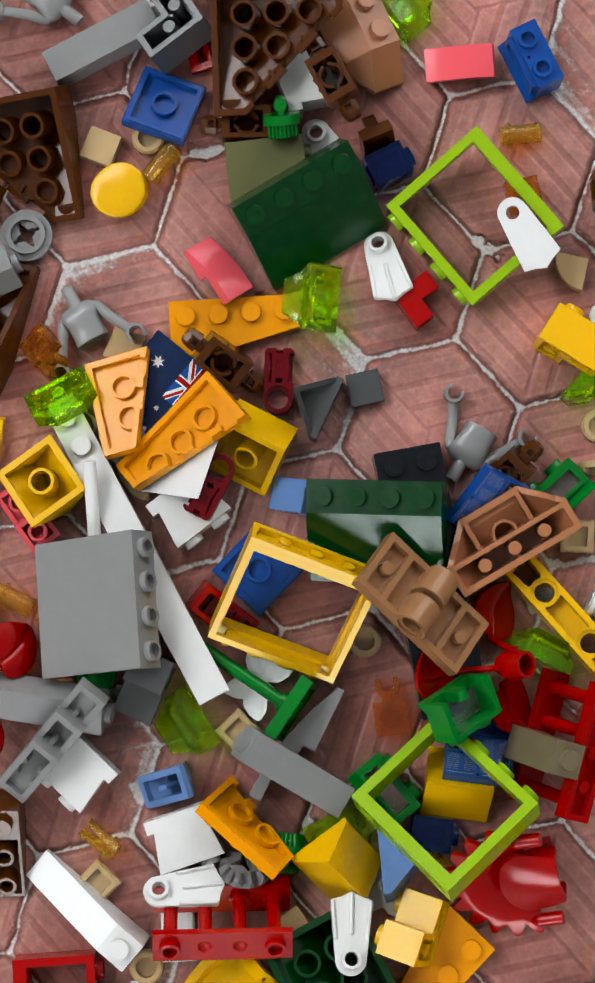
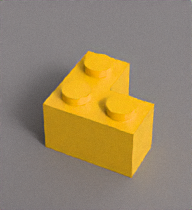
M560 302L543 326L531 348L557 364L565 360L592 377L595 374V323L583 317L585 313L579 307L571 303L564 305Z
M405 887L404 893L401 892L395 901L394 912L397 913L395 920L386 919L385 924H381L376 932L374 943L377 945L375 953L412 967L430 968L451 902Z

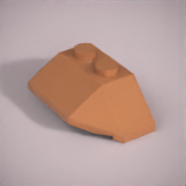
M343 0V9L335 18L331 17L318 31L319 36L327 47L332 44L334 45L342 60L347 64L348 71L352 73L354 82L367 88V91L373 95L402 85L404 78L400 38L382 1Z
M515 486L458 520L447 569L458 579V588L465 598L580 530L583 526L566 498Z

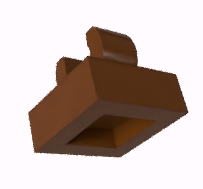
M374 114L361 119L365 128L359 131L358 135L361 151L366 160L396 148L394 131L388 119L378 123Z

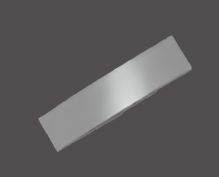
M82 677L2 774L0 786L23 804L59 763L63 755L80 737L89 723L107 704L110 697L85 677Z
M340 687L335 688L312 707L287 733L281 744L299 754L302 746L315 752L345 690ZM260 773L249 792V796L261 801L271 779Z

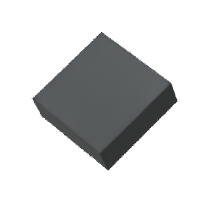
M378 369L345 375L352 409L385 401Z

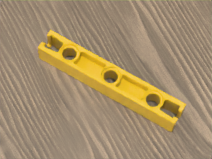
M535 556L521 564L524 567L528 563L538 576V579L531 586L525 585L514 574L517 567L504 574L503 577L508 582H511V586L595 678V653H586L580 646V641L584 637L590 636L595 638V622ZM545 586L550 588L554 595L553 599L545 603L537 600L535 591L539 587Z

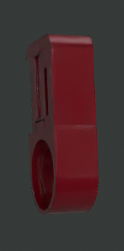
M267 348L265 350L263 402L266 410L277 416L289 412L293 405L294 383L289 382H292L293 358H290V356H295V352L291 348H284L283 350ZM274 391L284 392L288 397L286 406L281 409L271 407L268 402L271 393Z
M217 453L213 455L199 498H190L188 501L190 503L189 506L183 505L187 512L205 521L212 519L235 474L234 463L225 454ZM216 460H224L229 465V473L222 479L214 478L210 473V466Z

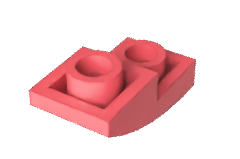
M493 43L424 49L426 83L433 84L456 80L470 81L496 77Z
M211 237L183 252L200 281L207 277L223 305L253 287L234 259Z
M6 488L0 492V506L11 519L14 527L33 553H35V545L49 543L61 535L52 520L32 528Z

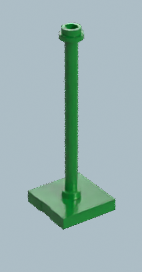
M205 641L218 667L276 705L274 709L277 710V713L263 733L274 740L282 741L319 685L310 678L301 675L291 692L282 694Z

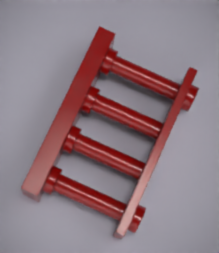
M543 667L527 728L555 735V731L574 736L575 743L586 746L577 780L564 777L561 790L542 784L543 771L517 762L513 780L521 787L524 785L529 786L538 797L557 803L555 816L588 824L595 798V682L590 680L588 690L568 685L569 674ZM564 698L584 703L579 723L559 718Z
M277 875L273 881L269 879L265 884L250 889L235 888L225 883L218 907H154V913H164L163 930H152L153 961L293 958V927H281L280 910H290V876ZM162 886L154 888V894L160 895L165 891ZM232 911L233 928L212 929V912ZM246 911H267V927L247 928ZM198 912V929H177L178 913Z

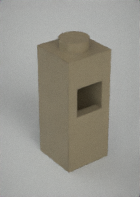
M512 724L504 757L549 774L577 780L586 746L539 730Z

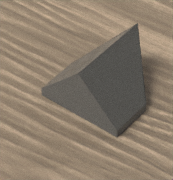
M337 376L293 388L294 399L308 437L315 443L343 385L344 379Z

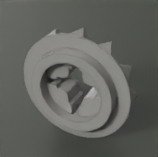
M20 210L11 214L4 221L0 231L1 244H4L10 255L16 253L19 261L29 263L30 261L41 259L51 249L52 228L49 221L39 212ZM22 225L28 232H36L32 236L35 246L28 245L26 241L19 242V239L22 238L19 226Z
M227 851L226 857L220 859L219 875L229 886L250 889L259 887L270 879L266 874L259 871L240 851ZM247 864L250 867V871H247L243 865Z

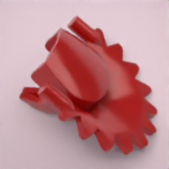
M487 830L485 832L484 841L493 833L492 831ZM540 832L521 834L457 896L459 898L454 902V910H472L470 923L473 925L489 920L492 933H498L508 925L515 936L522 935L526 924L538 933L544 932V926L565 924L563 910L541 912L543 908L567 901V885L564 881L559 880L556 865L557 850L552 845L550 835L542 837ZM466 838L464 841L466 852L451 851L449 858L456 866L445 867L444 869L451 874L482 843Z

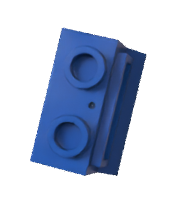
M532 19L510 30L507 40L499 45L498 49L526 104L558 89L564 75L536 20Z

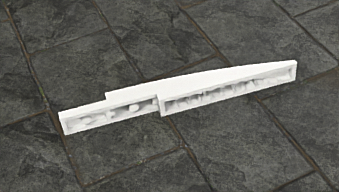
M74 397L45 412L73 468L83 483L82 462L96 460L100 520L107 533L130 529L146 531L109 460L104 457L103 449L76 398ZM155 548L153 556L154 571L157 579L158 629L198 704L201 706L230 689Z

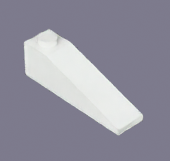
M47 849L26 874L32 883L80 934L121 972L143 948L150 937L148 933L107 898L103 899L100 896L101 893L87 881L83 882L79 878L80 875L51 850Z

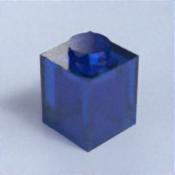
M399 140L363 158V168L377 194L411 178L414 170L413 165L416 164L408 147L403 148Z
M413 812L409 834L426 851L450 854L451 846L457 847L459 826H454L455 820L452 817Z

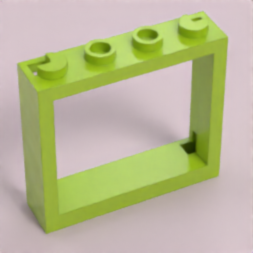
M475 126L386 205L391 211L387 218L399 231L404 227L413 236L408 241L420 256L426 252L434 262L430 265V268L442 281L446 277L450 279L456 286L451 292L463 306L469 302L473 307L521 267L517 256L514 255L493 275L472 291L402 209L405 204L472 145L477 148L516 195L525 202L552 238H555L564 230V225L478 126Z
M428 722L355 791L351 797L356 808L452 902L541 815L539 803L537 802L539 797L529 786L524 785L521 787L513 780L514 774L504 763L499 762L496 764L489 758L490 752L479 740L475 739L472 742L468 739L466 742L457 745L521 806L450 874L374 800L436 741Z

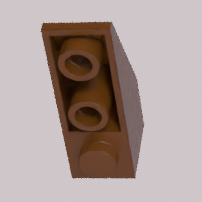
M0 789V897L26 896L25 802L22 804L6 790Z

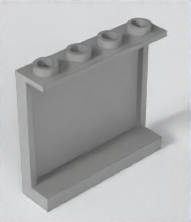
M130 529L35 545L42 679H67L81 675L161 668V646L158 631L159 612L156 601L157 579L154 571L153 556L155 548L152 540V531Z

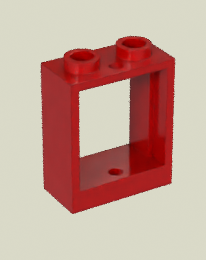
M96 949L18 954L12 960L13 983H33L32 968L75 964H86L87 983H100V979L105 978L104 958H98V951Z

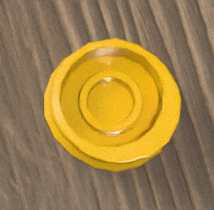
M124 162L113 163L103 168L94 178L90 191L92 203L98 211L107 216L115 218L130 216L139 211L145 204L149 196V183L145 175L133 165Z

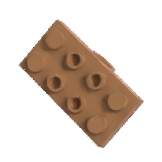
M394 532L385 536L352 583L364 597L448 676L458 673L489 625L456 592L459 582L450 570L439 565L429 566Z

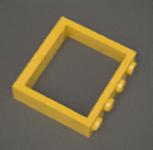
M254 521L212 615L207 637L221 642L222 646H232L243 650L254 658H264L275 662L281 668L287 670L294 669L307 674L314 680L318 678L333 684L372 604L360 592L350 609L329 656L225 616L254 551L353 589L356 588L352 583L365 566V563Z

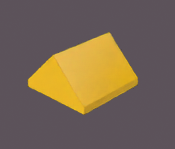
M52 435L45 437L0 470V481L32 528H36L69 513L85 494L83 481Z
M430 746L428 748L419 812L486 823L494 795V786L442 779L444 748Z
M345 817L297 852L292 858V862L329 899L341 897L351 891L361 897L368 898L381 866L380 853Z

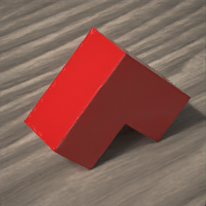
M427 270L412 280L413 289L395 301L415 330L421 328L434 317L424 300L438 290V285Z

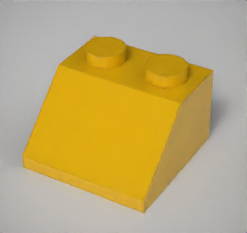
M239 398L237 402L251 419L220 438L214 454L221 453L231 458L235 466L233 481L265 496L292 444L298 428ZM216 460L210 466L211 470L225 477L229 473V465L224 460Z

